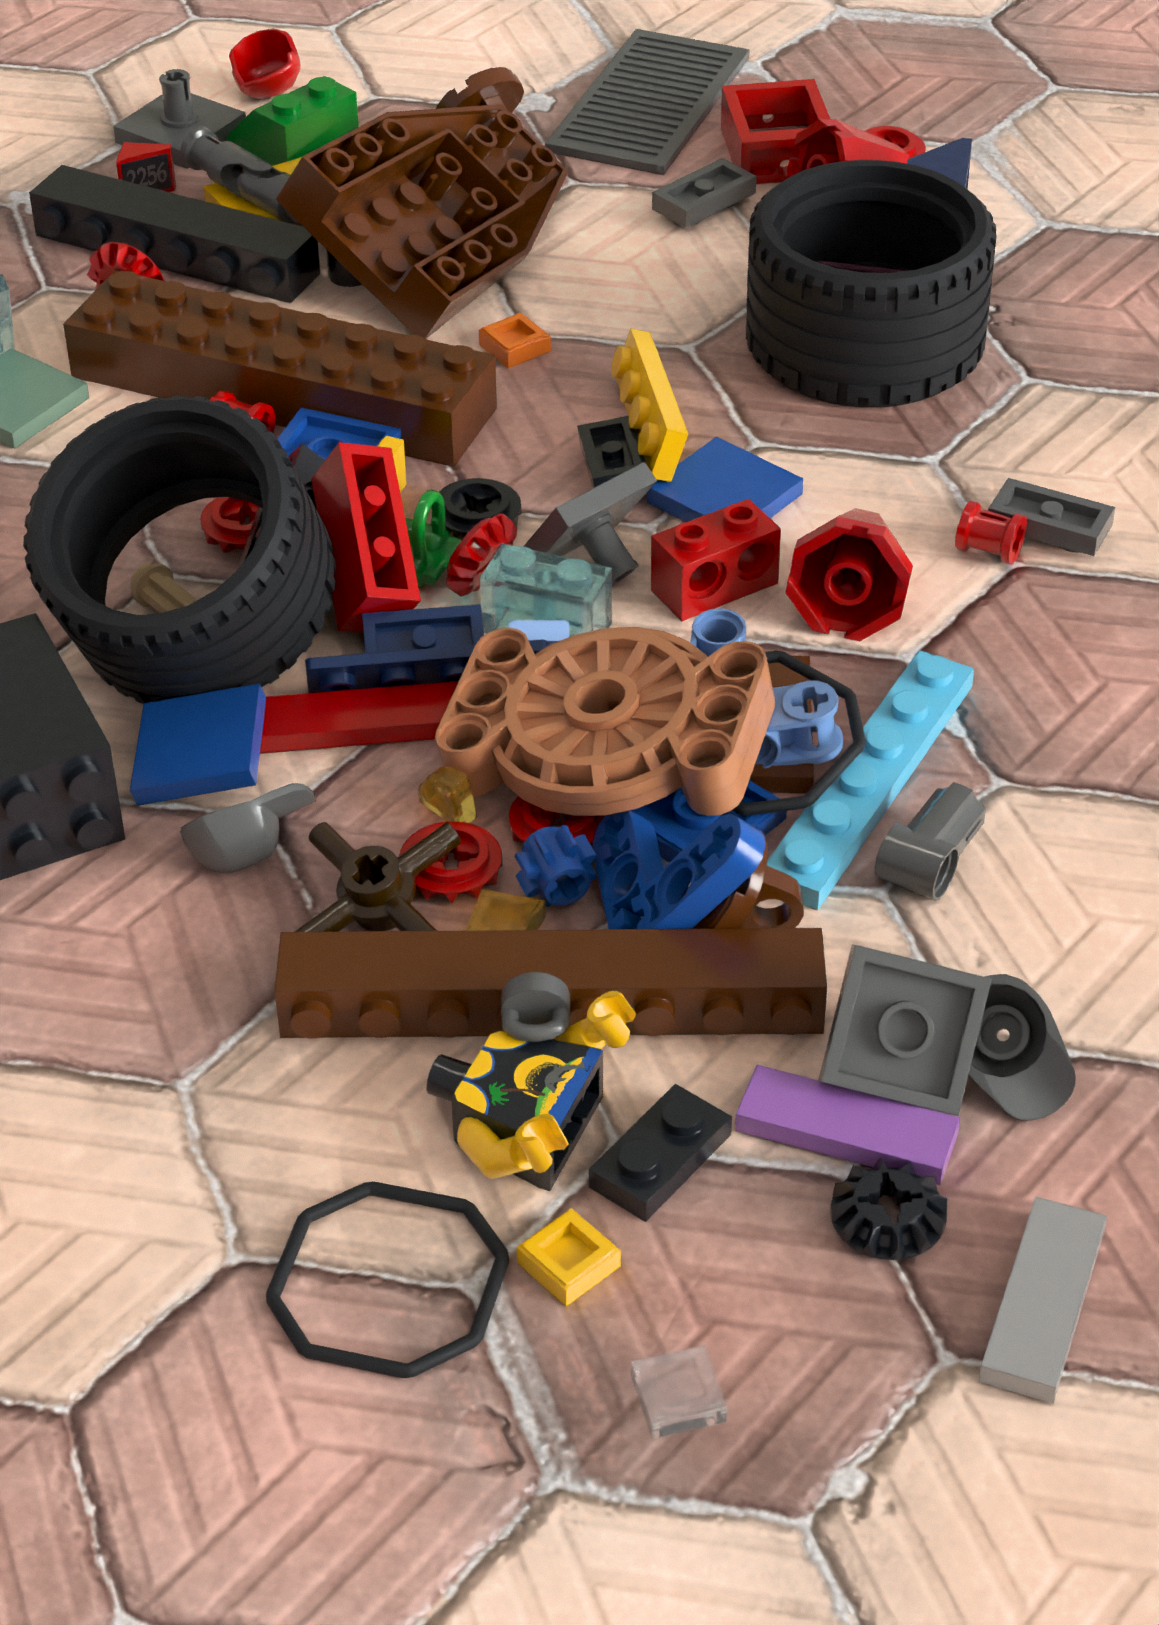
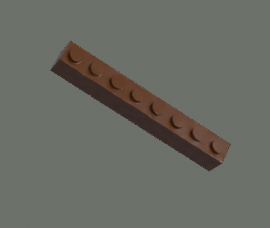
M822 928L280 933L274 990L280 1038L490 1036L492 1033L504 1031L501 1023V994L503 987L510 979L529 972L551 974L560 978L567 985L570 992V1021L568 1027L587 1018V1011L590 1005L599 996L610 991H618L623 994L636 1012L634 1020L625 1023L630 1030V1035L824 1034L827 978Z

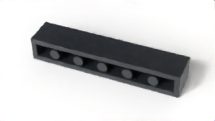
M61 165L29 192L35 233L39 237L96 251L97 248L106 243H124L143 252L159 269L290 304L321 274L318 241L304 227L65 165Z

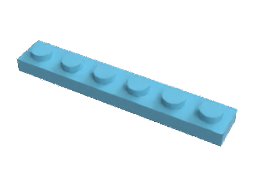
M919 650L863 727L866 739L863 751L813 805L803 810L767 860V866L784 872L797 880L802 888L803 905L819 910L972 688L974 668Z

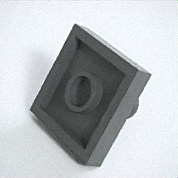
M172 69L166 71V75L162 74L159 77L162 95L113 126L115 143L123 145L124 142L171 144L173 163L188 169L190 167L181 160L180 150L183 140L192 129L206 127L218 137L219 141L224 142L227 141V135L246 117V112L192 94L189 82L190 74L185 70Z
M643 462L556 507L516 554L528 574L584 545L606 579L605 581L608 586L630 575L639 565L632 558L614 528L657 482L656 478L646 463Z
M852 944L819 1081L959 1116L992 979Z

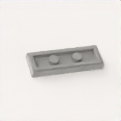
M1035 1197L983 1357L979 1375L980 1383L1054 1403L1105 1232L1106 1215Z

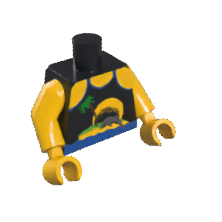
M610 991L595 999L587 1011V1018L569 1026L563 1034L552 1040L527 1042L519 1041L507 1035L505 1031L492 1033L472 1064L442 1054L439 1055L432 1064L428 1075L427 1093L452 1102L454 1141L485 1177L495 1179L513 1174L541 1189L550 1191L603 1098V1050L601 1049L604 1047L605 1042L611 1048H620L626 1044L630 1036V1030L625 1023L632 1022L636 1012L622 993Z

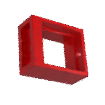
M815 79L722 86L721 130L732 163L756 176V184L783 182L788 178V166L782 167L780 163L784 160H790V158H798L801 146L793 145L797 133L805 128L750 132L749 129L807 125L808 127L819 119H830ZM772 114V117L769 119L763 118V115Z

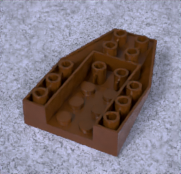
M500 104L386 112L302 156L276 200L412 334L427 339L526 258L569 171L557 160L555 154L549 148L541 145L522 126L521 121L514 114L506 111Z

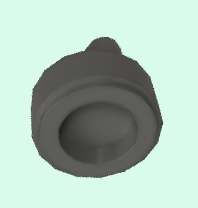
M529 972L510 979L503 987L501 994V1023L507 1035L519 1041L541 1042L554 1039L563 1034L568 1028L570 1021V992L567 985L560 978L543 972Z

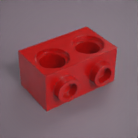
M746 499L651 535V591L682 622L704 611L715 609L776 585L779 581L781 528L750 499Z

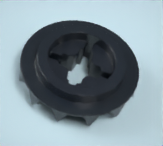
M484 478L465 479L451 483L439 491L445 503L446 530L448 533H452L455 538L461 540L476 524L486 518L505 514L517 527L518 516L522 514L521 499L517 492L510 486L496 480Z
M880 1157L872 1169L865 1170L853 1165L847 1179L844 1182L835 1183L830 1215L838 1235L845 1243L858 1252L878 1259H907L926 1252L941 1238L947 1222V1198L939 1194L935 1176L920 1177L916 1175L911 1162H908L901 1169L888 1168ZM882 1195L892 1197L894 1204L900 1207L896 1223L891 1222L890 1214H886L883 1205H879V1198Z

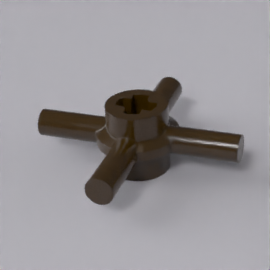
M326 822L317 824L311 830L309 841L341 872L336 889L338 900L294 932H340L353 921H356L361 927L369 931H388L395 927L399 931H437L411 905V902L416 892L414 877L461 844L458 833L449 823H444L399 857H396L391 850L382 846H366L355 850Z

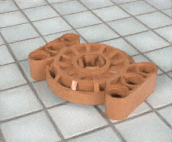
M617 627L576 634L551 644L534 654L525 633L514 628H499L485 634L475 645L436 730L435 740L451 789L458 795L466 797L481 796L491 792L504 782L522 800L546 811L573 816H595L638 809L665 798L681 788L692 810L698 814L716 816L733 810L744 797L775 709V696L766 653L762 647L753 642H732L722 646L707 657L705 653L689 641L665 631L641 627Z

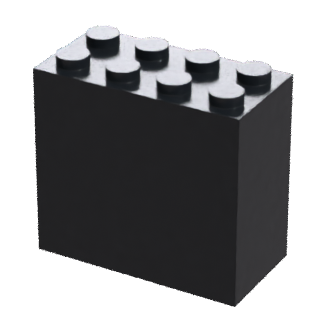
M36 613L0 623V880L125 840L110 744Z

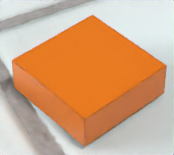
M518 313L479 329V345L488 353L494 354L495 358L509 369L550 352L551 336L525 315Z

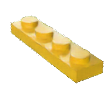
M630 328L625 345H619L615 350L611 374L612 377L616 378L620 389V401L624 402L629 415V427L636 431L638 453L644 455L646 465L657 480L671 482L688 437V431L651 333Z

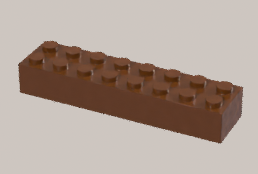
M114 270L63 324L71 376L78 379L158 398H171L172 396L193 398L199 396L207 397L210 400L218 391H227L233 393L238 401L254 405L261 402L271 405L275 411L276 425L285 428L301 407L401 428V439L404 440L405 456L451 467L457 464L497 409L494 354L476 351L464 345L453 346L426 340L414 334L404 335L381 330L369 324H355L332 319L320 313H305L287 309L270 302L260 303L233 297L225 292H211L188 287L176 281L166 282L143 277L131 271Z

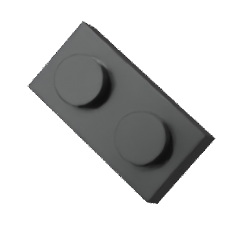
M721 158L653 191L652 210L672 220L675 224L687 228L755 194L756 176Z
M1008 478L989 506L988 511L1011 518L1016 513L1025 515L1027 517L1025 537L1062 547L1069 552L1095 556L1113 526L1115 507Z

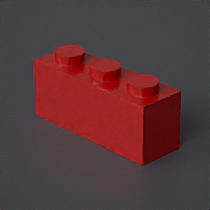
M339 442L313 475L311 481L316 509L328 531L334 549L332 555L336 561V571L333 577L336 582L332 598L338 631L364 633L362 613L412 610L419 604L421 598L392 448Z

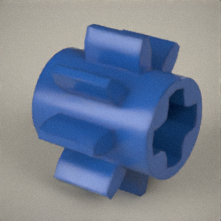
M562 825L560 828L545 827L535 831L524 842L522 851L515 854V858L521 868L515 876L526 897L531 898L539 894L546 907L551 905L565 906L578 901L588 891L591 881L597 878V874L591 865V862L597 858L596 853L585 834L573 838L567 825Z

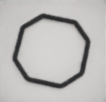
M783 651L765 652L768 664L780 663L811 681L827 683L835 689L839 697L845 699L853 743L804 796L751 803L740 802L732 810L740 815L749 816L804 809L813 805L863 751L866 743L857 696L852 689Z
M375 1181L364 1182L305 1209L297 1217L267 1289L266 1302L297 1352L305 1358L400 1378H411L475 1348L483 1340L510 1261L509 1253L475 1204L466 1199ZM368 1196L463 1213L495 1257L470 1333L409 1363L310 1344L280 1297L310 1223Z

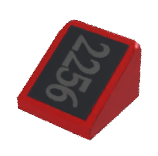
M123 143L116 160L119 180L166 192L175 191L176 180L171 144Z

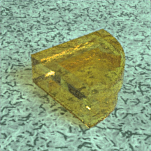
M442 766L431 773L420 784L418 788L419 802L444 820L471 823L477 818L469 777L465 773L452 767Z
M482 889L465 931L538 930L546 917L545 901Z

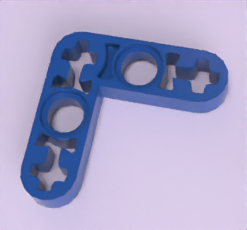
M631 810L605 815L595 831L593 850L597 855L595 864L608 929H692L757 869L765 849V837L762 831L732 814L723 815L708 826L663 868L655 828L651 821Z

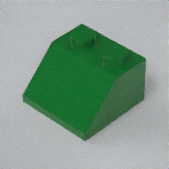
M330 77L313 78L308 84L290 93L278 95L271 102L252 110L227 135V141H231L270 163L271 166L301 158L359 127L356 91L336 82Z

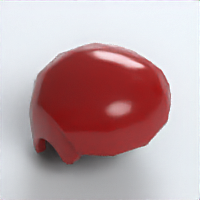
M274 28L259 30L242 38L229 53L232 75L236 85L243 94L252 98L265 99L281 95L293 87L301 70L300 58L292 37L289 33Z

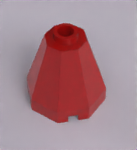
M819 119L797 133L793 146H801L798 158H790L787 176L789 178L801 171L816 166L841 161L882 160L907 164L909 155L898 145L836 119Z
M854 508L797 540L785 593L812 631L829 634L831 629L846 632L844 635L846 639L862 641L901 619L913 565L879 513Z

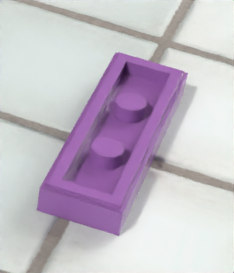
M756 1065L736 1113L735 1131L874 1167L880 1157L888 1168L901 1169L908 1162H911L916 1175L920 1177L935 1176L936 1184L941 1185L958 1136L960 1117Z

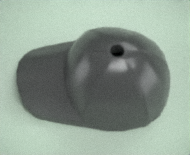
M291 783L272 790L254 800L202 815L181 827L180 833L185 846L204 867L219 873L236 872L269 858L274 853L279 841V819L316 802V798L308 786Z
M1007 974L984 976L991 978L992 981L969 1076L1012 1117L1023 1121L1045 1118L1065 1105L1076 1085L1075 1070L1052 1013L1040 995L1022 979ZM1004 1029L1009 1032L1010 1035L1006 1041L998 1039L997 1035L1000 1030Z

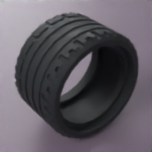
M882 160L841 161L816 166L787 178L761 198V201L754 207V212L750 218L746 339L749 351L753 353V358L768 374L790 389L823 402L843 406H899L933 397L953 387L965 379L967 374L977 367V363L980 362L985 350L997 237L996 224L993 222L992 214L987 210L982 201L960 183L933 170L906 163ZM828 263L895 272L862 273L837 269L829 266Z
M185 396L159 397L146 402L135 403L106 415L105 418L84 429L85 431L73 438L66 445L67 447L54 458L48 471L41 477L38 489L33 494L29 504L31 506L30 512L26 515L24 526L27 529V533L23 536V547L27 551L25 556L26 567L30 572V579L34 588L40 594L39 597L95 672L109 686L113 685L119 693L126 697H133L136 702L142 704L260 683L261 687L277 680L280 674L286 669H290L297 662L296 659L302 652L308 650L314 635L320 632L324 624V615L329 612L332 603L330 594L335 590L336 581L333 575L336 571V561L332 555L334 549L328 531L276 436L268 431L257 418L251 419L248 412L239 407L233 409L229 403L220 400L213 402L208 400L207 397L199 396L193 398ZM229 497L240 499L263 509L261 529L253 550L239 570L215 591L188 606L160 614L136 615L112 610L106 606L107 580L114 561L129 540L153 519L177 506L204 498Z

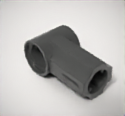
M953 782L947 788H937L908 826L897 823L890 828L876 857L875 875L878 878L934 901L939 900L945 894L954 877L960 854L983 826L986 807L979 803L972 789Z

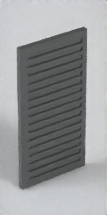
M635 29L548 138L545 146L554 154L664 175L722 96V86L730 85L747 62L750 49Z

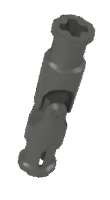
M196 127L189 132L183 140L180 150L181 160L193 170L206 171L210 180L248 202L254 203L258 208L277 219L302 226L276 200L291 175L277 170L270 163L231 141H219L218 137L206 127Z

